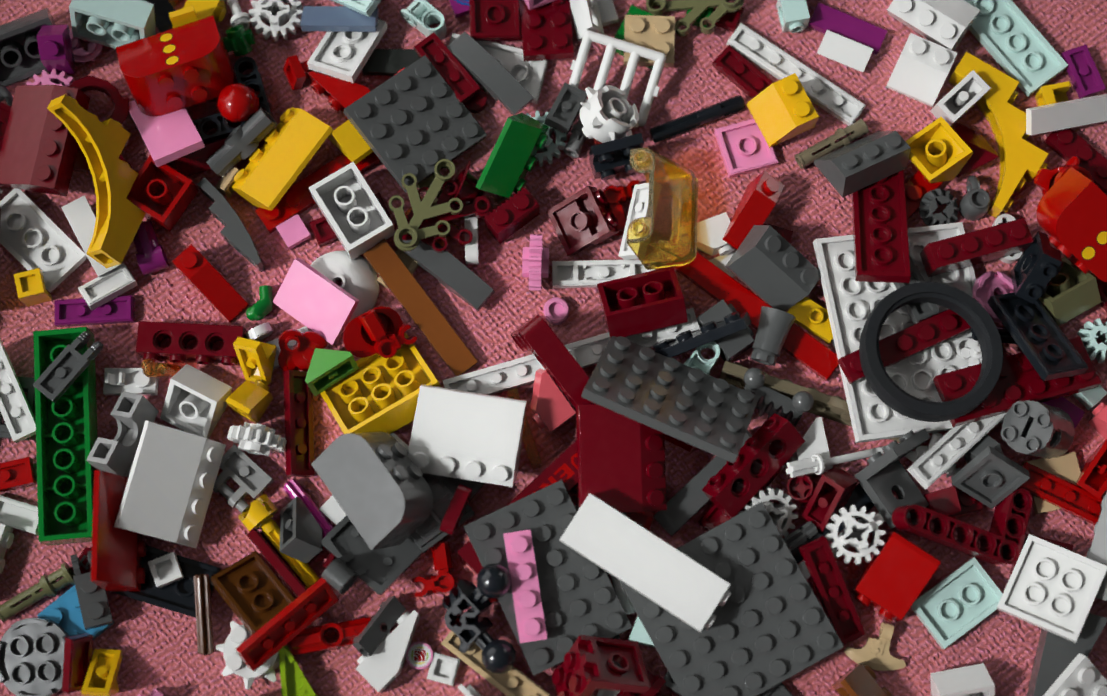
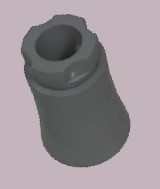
M762 306L750 359L765 365L775 366L777 357H780L783 345L796 317L779 309Z

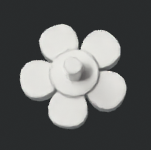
M969 339L966 343L967 348L961 349L960 356L963 359H969L968 366H974L979 364V362L982 363L980 344L978 346L977 340Z

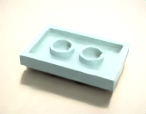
M973 557L916 599L911 609L939 646L945 649L997 610L1003 593L976 558Z

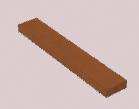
M385 239L363 253L364 257L455 377L464 374L478 363Z

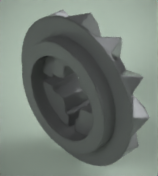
M940 188L927 192L922 197L919 205V213L923 222L927 226L954 223L958 219L957 215L960 210L956 202L957 198L953 197L950 191L941 190ZM936 203L947 205L943 210L944 215L942 213L933 214L938 207Z

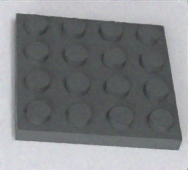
M425 55L346 107L343 111L405 193H407V190L403 188L401 183L404 174H414L417 178V185H419L434 174L435 164L439 160L448 159L453 161L487 136L486 132L464 104L458 101L456 94ZM407 178L404 183L410 186L414 184V180Z

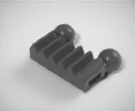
M750 368L746 371L744 375V382L746 384L744 389L759 396L756 405L758 416L761 417L767 413L769 418L775 413L789 420L796 427L803 412H807L813 407L814 399L809 392H797L793 399L764 386L765 375L761 369Z

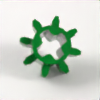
M237 25L226 30L227 36L223 37V42L227 52L233 51L235 56H242L252 51L251 45L255 44V38L251 29L245 31L243 25Z

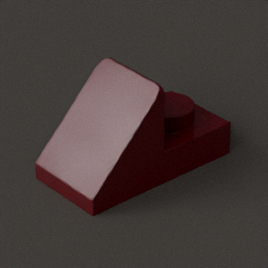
M955 486L923 495L929 503L925 508L949 517L983 509L980 501Z

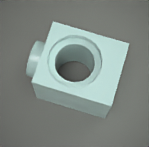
M777 0L776 8L782 32L798 33L807 28L810 15L806 0Z

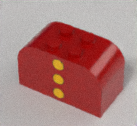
M213 15L116 47L120 69L138 109L148 116L165 115L216 98L226 86L235 82V73Z
M1070 167L1041 198L1037 207V220L1042 229L1050 235L1048 238L1049 242L1056 249L1060 250L1072 264L1077 266L1083 273L1087 274L1090 271L1100 280L1107 282V195L1093 181L1073 167Z

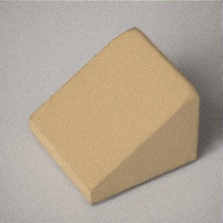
M232 168L215 186L227 198L231 197L235 191L231 186L235 182V175L239 172L237 168Z

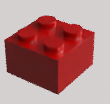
M150 155L138 171V175L126 199L145 212L144 217L170 232L199 190L193 180L168 165L156 167Z

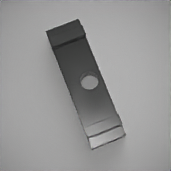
M395 596L388 597L386 601L381 603V608L361 634L354 638L353 645L364 657L372 655L406 610Z

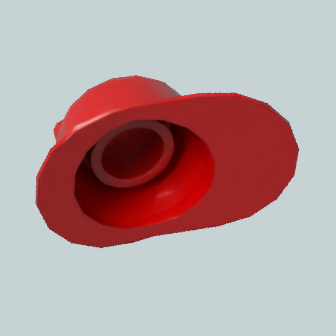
M380 306L373 308L387 331L386 336L391 333L396 334L398 328L403 325L399 314L390 307ZM357 316L344 329L343 342L345 348L352 355L366 358L376 354L374 349L375 341H371L359 320V316Z

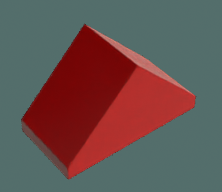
M1107 439L1087 459L1076 482L1078 486L1099 499L1107 489Z

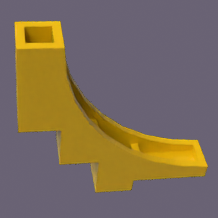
M966 52L950 77L949 82L956 86L974 70L991 88L975 104L980 108L990 124L1000 156L998 186L994 200L987 212L997 218L1001 211L1006 213L1014 201L1010 198L1013 192H1019L1026 181L1030 182L1040 168L1046 169L1048 164L1044 161L1049 153L1026 141L1029 136L1026 134V113L1012 105L1018 95L1015 89L1019 81Z
M65 94L51 100L47 109L65 125L76 139L86 157L96 193V222L93 237L86 254L105 268H110L122 263L146 214L126 199L138 173L127 162L120 160L119 156L131 134L119 122L111 118L103 122L99 121L96 115L86 111L74 98Z

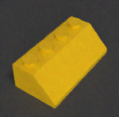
M291 107V109H287L281 115V122L265 136V143L262 147L256 149L251 154L249 164L235 175V182L231 188L252 206L272 211L334 130L301 108Z

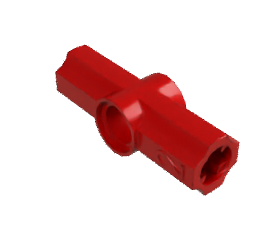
M371 618L327 623L324 626L304 629L290 641L293 656L328 649L335 650L339 647L353 645L354 638L361 634L371 621ZM327 631H338L340 634L338 641L335 643L326 642L324 636Z

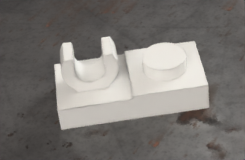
M105 368L103 394L121 395L122 392L139 395L158 396L159 370L157 368Z

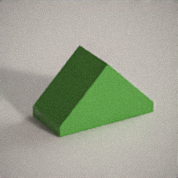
M315 348L305 381L313 395L317 396L358 370L359 367L353 355L348 351Z

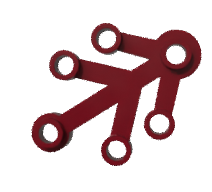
M450 180L443 184L442 193L435 206L448 202L451 197L456 195L458 186L455 181ZM453 185L455 190L449 193L445 190V187ZM420 188L418 190L419 197L422 192H427L429 188ZM486 196L476 197L472 204L463 206L460 214L452 215L448 213L423 220L419 229L435 226L440 220L449 222L470 215L485 218V215H489V212H492V202ZM479 202H485L487 204V208L484 210H480L477 207V204ZM412 209L409 215H405L408 223H410L414 215ZM397 221L394 225L395 231L398 229ZM450 224L449 236L456 239L462 246H467L472 242L473 235L470 230L459 229ZM440 225L437 229L444 233L448 228L446 225ZM466 233L470 239L464 242L460 239V235ZM404 235L402 237V240L410 241L412 240V237L410 235ZM433 236L420 240L431 246L437 253H443L448 246L445 237ZM438 240L443 241L445 244L441 249L435 246V242Z

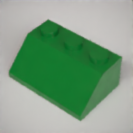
M524 113L508 117L477 182L476 188L507 198L513 197L514 194L518 193V190H522V187L525 188L527 181L524 178L527 172H531L537 163L538 158L535 155L538 149H542L546 144L549 136L546 132L549 127Z

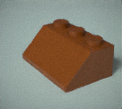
M861 663L856 664L832 684L840 696H893L886 687L881 688L875 681L877 676L868 665L863 666Z

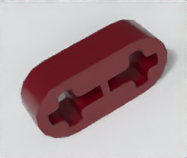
M459 484L442 520L441 531L450 535L454 534L470 500L473 489Z

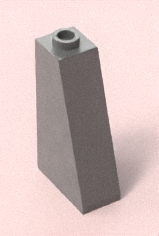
M1089 613L1076 643L1041 628L1027 696H1043L1079 653L1088 657L1107 623V618Z

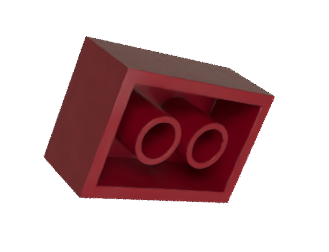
M673 266L597 284L610 339L612 336L627 337L688 322L684 296Z

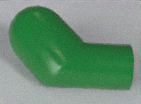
M264 285L259 287L260 300L246 311V316L249 320H262L272 311V286Z

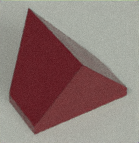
M959 123L955 124L953 130L973 151L972 156L956 177L959 178L961 175L1000 157L979 132Z

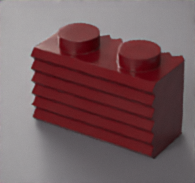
M522 187L521 191L518 190L517 194H514L509 200H505V203H501V206H497V209H493V212H489V215H485L486 229L501 244L540 214V205L529 191Z

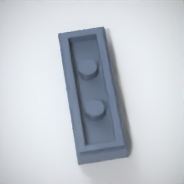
M304 6L300 26L302 31L376 32L379 9L376 7L372 15L368 17L345 6Z

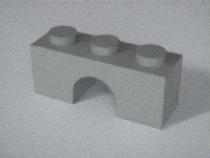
M122 392L111 412V415L118 424L115 438L110 440L98 437L86 461L96 470L125 477L134 461L145 421L154 422L159 411L143 395Z

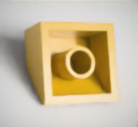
M796 73L772 83L746 104L769 148L814 128L819 118Z

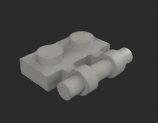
M234 444L222 457L220 468L223 471L217 476L213 491L223 495L228 500L227 504L233 509L237 508L243 513L250 507L243 500L244 497L249 494L254 499H257L274 480ZM230 478L240 485L236 492L226 484Z

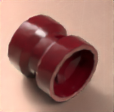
M806 475L790 478L787 483V491L791 498L800 503L808 504L817 483Z

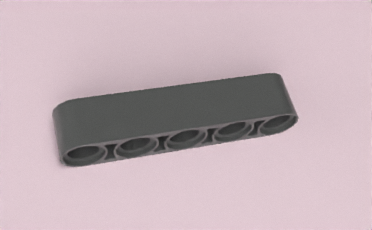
M748 430L745 434L741 448L745 444L746 440L753 436ZM716 456L666 503L667 510L658 511L653 518L671 536L710 501L702 489L709 479L723 468L727 460Z

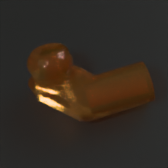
M145 359L141 363L142 373L147 377H173L181 369L180 365L155 363L153 359Z

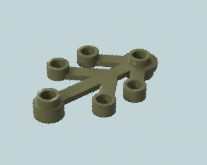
M646 0L647 12L655 16H662L666 11L692 9L683 19L675 23L676 34L684 37L690 33V26L708 8L717 7L709 17H705L700 21L701 32L707 35L712 34L715 31V24L727 12L740 10L744 0H734L735 2L728 3L730 0ZM705 24H711V25H712V26L709 27V28H705V27H704ZM686 26V29L680 30L679 27Z
M441 159L435 164L434 174L436 177L422 201L416 187V176L412 173L403 175L401 183L403 188L407 190L414 214L409 224L403 210L405 206L404 199L399 195H394L389 199V208L394 212L398 229L394 234V242L400 250L412 251L419 245L422 239L437 235L439 237L449 235L451 227L445 220L438 221L435 226L419 229L423 220L448 213L458 215L462 212L463 203L459 198H452L446 203L432 206L443 184L450 181L455 175V165L452 161ZM447 168L450 173L447 176H443L440 174V170ZM407 178H412L414 184L408 186L404 181ZM394 200L401 201L402 204L399 208L392 206ZM456 202L460 205V208L452 210L450 205ZM440 225H446L448 229L446 232L441 233L437 228ZM410 235L412 240L409 243H405L402 237Z

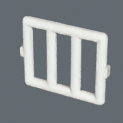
M592 30L585 31L577 58L572 61L570 70L573 71L569 85L578 88L592 42L606 46L593 88L596 91L602 89L606 84L616 49L630 53L620 89L626 93L624 96L626 100L640 57L655 61L639 110V121L637 124L638 126H644L654 96L657 97L660 87L658 83L666 61V55L662 52Z

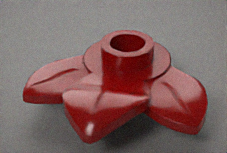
M295 329L284 331L278 340L281 349L278 356L279 366L284 372L294 370L296 366L300 370L308 372L315 348L324 349L328 345L327 341L323 336L314 331L304 333ZM290 340L297 341L294 346H288Z

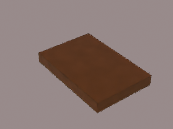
M257 551L210 577V583L251 635L295 600Z

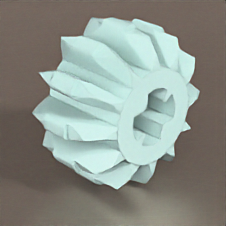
M1097 318L1093 323L1086 322L1084 329H1080L1077 335L1080 336L1091 361L1096 358L1098 363H1103L1107 359V321L1103 324L1101 319ZM1100 338L1102 342L1098 344L1096 340Z

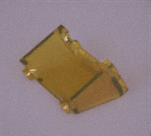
M649 148L630 149V165L636 172L645 175L646 183H649L648 217H640L630 223L627 230V244L646 270L690 264L697 254L698 180L695 174L688 168Z

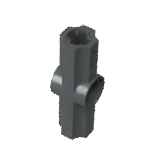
M260 108L242 127L239 125L227 136L224 141L225 143L207 159V164L217 175L223 177L241 159H246L254 152L259 142L274 129L277 122L267 111Z

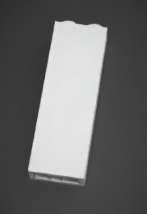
M590 493L560 538V542L698 632H701L703 628L709 629L716 618V615L712 614L718 604L723 606L731 594L727 590L730 586L728 582Z

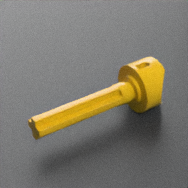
M266 494L261 495L251 502L248 510L238 516L240 521L249 532L252 529L258 530L261 528L264 535L267 536L306 587L309 588L320 578L308 563H303L280 552V528L272 520L278 508Z

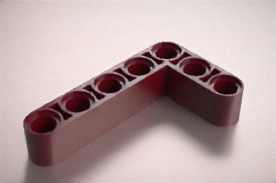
M540 315L530 318L510 334L523 352L531 351L575 408L576 404H596L581 397L589 376Z
M1016 489L996 505L989 531L920 505L897 507L892 513V522L899 530L990 564H1013L1018 560L1021 553L1033 499L1030 492L1026 489ZM908 512H909L910 515H911V521H910V523L908 522V519H907V514H908ZM932 521L934 523V531L931 529ZM955 530L957 531V534H958L957 540L955 539V536H954ZM978 539L981 543L980 549L978 547Z

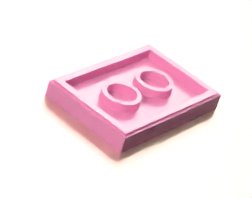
M296 258L280 286L273 303L312 331L323 336L331 345H334L340 339L360 300L300 258Z

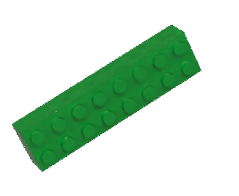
M87 327L33 331L35 381L68 344L71 345L83 331H87L91 334V338L78 351L83 355L95 343L94 334ZM95 359L90 361V365L56 403L52 402L35 388L39 542L47 546L92 542L94 470L96 469L86 459L98 438Z

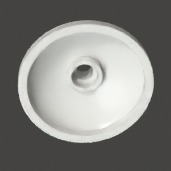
M333 251L320 256L311 263V267L331 281H343L340 287L360 300L349 322L374 308L379 295V282L377 281L378 277L375 270L365 258L358 256L351 260L346 251Z

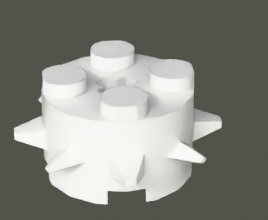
M605 85L597 91L588 86L585 89L588 101L580 102L582 105L580 108V119L584 126L582 132L589 139L594 138L601 143L631 136V129L638 127L639 113L636 105L633 104L631 106L624 98L626 93L611 85Z
M231 621V632L227 636L225 643L216 645V649L223 652L226 662L222 675L225 677L236 674L243 677L245 689L248 690L255 679L267 678L273 683L276 682L275 669L279 666V651L253 672L236 651V648L252 635L244 625Z

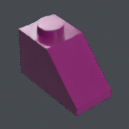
M43 25L36 37L40 60L49 74H51L52 69H56L58 74L62 71H65L66 74H75L69 26Z

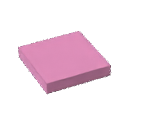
M754 119L715 129L714 133L729 178L778 165L774 147L769 148Z

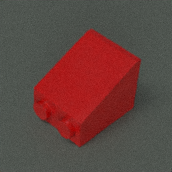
M893 532L884 538L885 544L878 548L879 555L872 557L851 592L856 595L855 600L866 607L872 605L878 609V615L889 622L893 620L898 622L906 615L941 562L896 532Z

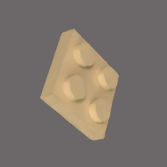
M625 15L624 41L664 53L666 55L664 67H674L675 16ZM624 52L623 66H627L630 53ZM640 57L638 66H653L655 61Z

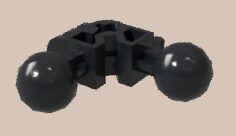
M487 564L481 568L477 575V587L472 582L461 579L457 583V587L451 589L449 596L443 598L442 603L447 610L445 623L459 637V650L465 653L476 643L482 650V663L485 668L491 673L502 674L508 672L513 667L516 661V651L506 640H494L487 632L493 626V623L488 618L478 617V615L492 605L488 600L489 598H499L508 592L511 586V575L507 568L501 564Z

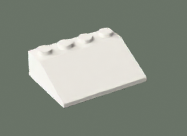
M421 384L408 457L413 464L421 469L422 473L513 487L518 476L527 401Z
M145 421L114 527L196 548L226 445L205 437Z

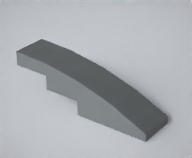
M466 32L462 33L447 46L449 51L479 86L482 85L496 101L499 100L513 116L517 115L533 101V96Z
M204 177L197 185L202 193L213 202L209 207L212 215L225 226L220 231L221 235L232 247L262 272L265 267L253 240L239 216L223 195Z
M422 241L419 242V245L414 250L403 251L414 259L420 267L437 278L440 284L477 311L482 308L495 292L494 289L448 251L437 253L431 246ZM435 242L436 248H438V249L443 248V247H441L439 244H437V243Z

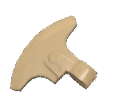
M882 622L879 638L868 637L863 647H847L844 650V653L857 664L861 663L863 666L868 665L873 670L892 671L906 666L904 660L893 657L889 652L890 641L894 631L892 624Z

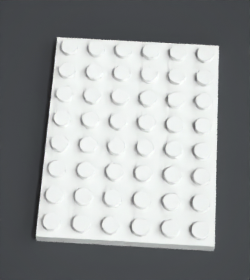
M963 222L907 228L909 254L915 266H918L925 282L950 285L973 297L972 288L976 280L973 265L928 277L919 254L928 243L965 234ZM853 235L819 238L813 241L838 360L859 350L861 333L869 314L883 298L897 290L893 282L855 281ZM937 305L939 313L948 310L946 307ZM905 306L895 310L887 317L882 326L879 340L915 325ZM971 329L885 368L888 375L908 394L926 401L942 402L933 379L937 375L970 367L968 366L969 359H963L960 356V351L962 348H967V341L972 339ZM840 367L856 443L902 437L911 430L916 434L924 428L927 433L948 431L953 428L950 420L925 422L901 415L887 406L874 393L866 378L849 384Z

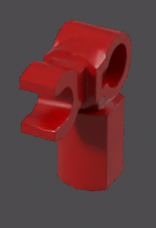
M637 180L629 182L626 187L622 185H609L603 191L607 197V203H605V207L609 208L607 211H611L618 220V225L615 226L618 233L614 236L624 233L627 217L623 205L620 204L625 203L626 200L631 201L633 194L631 189L634 188L635 184H640Z
M374 309L359 316V320L371 341H375V352L384 358L393 357L402 348L403 344H413L417 340V337L414 335L409 338L404 337L405 331L411 328L409 324L401 325L396 334L391 333L386 336L387 331Z
M449 541L439 542L432 547L434 569L438 571V575H433L428 580L423 577L412 579L413 583L422 582L424 585V589L421 592L414 593L415 597H425L431 591H433V594L449 593L452 588L457 586L456 578L450 574V569L453 566Z

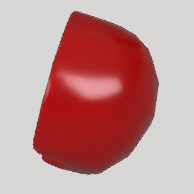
M230 84L220 92L217 107L222 117L231 122L247 121L253 113L258 111L259 97L255 90L244 84Z

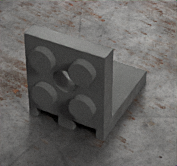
M925 428L916 434L912 430L899 438L901 442L899 444L896 440L882 448L883 455L881 452H878L867 459L869 465L854 475L890 529L895 527L892 522V513L897 507L905 505L927 507L929 505L899 461L931 438ZM892 490L897 493L899 499L893 496ZM909 512L907 514V519L911 517Z

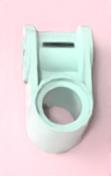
M414 0L406 9L400 10L404 20L426 37L433 32L440 40L446 36L447 28L444 15L427 0ZM434 23L440 24L437 28H430V25Z
M712 341L697 347L684 364L700 369L710 375V371L717 363L720 355L719 345ZM709 348L714 351L715 356L712 359H705L701 356L700 351Z

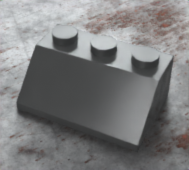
M48 8L0 25V84L3 86L32 77L34 74H40L42 70L47 71L40 60L36 35L43 25H56Z
M878 131L814 160V164L843 198L906 169L911 147L897 131Z
M754 225L725 266L764 302L784 312L808 296L820 279V271L770 225Z

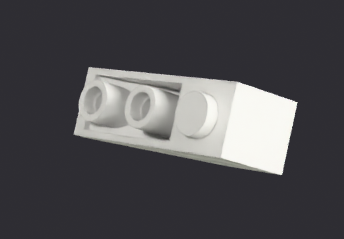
M415 610L411 613L406 611L397 620L398 626L391 633H387L371 656L364 657L362 655L357 660L359 665L355 669L379 693H382L401 673L407 649L411 644L420 615Z

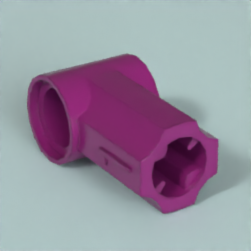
M142 221L133 240L138 252L136 258L145 276L168 268L169 263L162 246L159 244L153 223L151 221Z

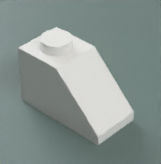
M972 70L930 112L937 119L942 116L952 126L991 88Z
M727 212L678 230L677 238L688 246L711 256L716 254L723 256L734 251V247L723 240L730 224Z
M817 417L803 436L805 442L790 457V462L811 458L813 454H819L822 459L830 458L822 417ZM831 465L824 467L823 473L832 469L833 466ZM813 473V474H808V475H806V476H814V475H816V474Z

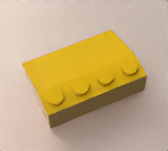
M404 333V337L409 338L407 333ZM403 344L402 348L391 358H384L376 353L356 361L359 367L358 370L320 393L344 434L363 432H385L391 434L414 420L421 384L441 387L414 344Z

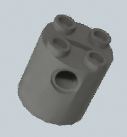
M1030 400L1017 401L1012 405L1004 416L1001 430L1002 439L1016 452L1047 459L1059 457L1067 452L1073 443L1075 435L1074 423L1068 413L1061 408Z

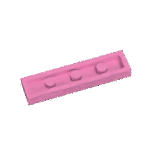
M531 529L503 533L508 570L511 575V590L519 643L547 639Z

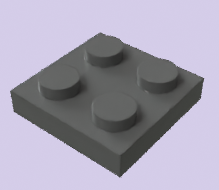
M988 446L953 475L951 480L952 485L992 509L1030 479L1029 470Z

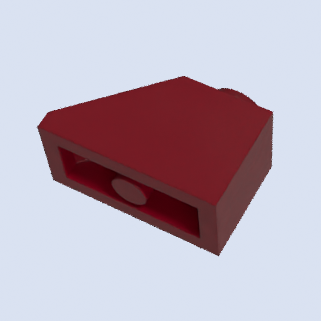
M838 466L823 473L801 517L808 522L812 521L818 529L825 531L826 525L832 522L831 516L833 514L838 515L839 510L848 502L859 480Z

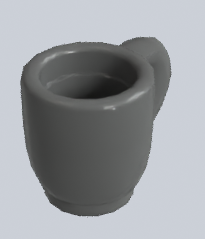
M972 175L967 179V193L959 203V211L965 219L977 221L985 216L990 207L991 200L989 194L985 190L980 189L979 179Z

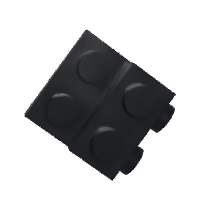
M638 133L591 146L589 162L594 179L609 180L614 178L616 173L626 171L627 174L639 171L645 162L642 151L644 145L642 134Z
M1040 231L1036 233L1033 238L1034 242L1024 251L1011 270L1015 295L1032 304L1045 294L1048 282L1059 274L1063 266L1060 251L1051 247L1048 235Z

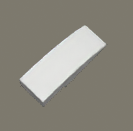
M84 195L61 208L86 254L93 237L96 214ZM86 254L98 277L123 264L105 268Z

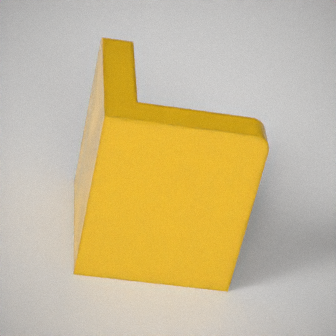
M1067 81L1041 86L1035 95L1037 106L1069 101L1067 91L1071 88V82Z
M40 268L14 274L18 299L27 307L52 301L51 294L46 290L43 272Z

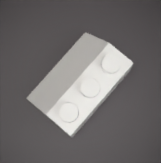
M893 0L887 9L888 15L928 40L952 51L956 49L981 11L965 0Z

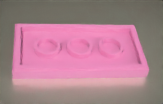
M135 100L129 102V113L156 167L165 165L205 147L185 108L161 116H148L138 109Z

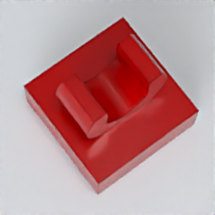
M297 55L287 57L283 68L292 91L302 89L305 79L310 78L309 73L313 71L308 68V60L300 63Z

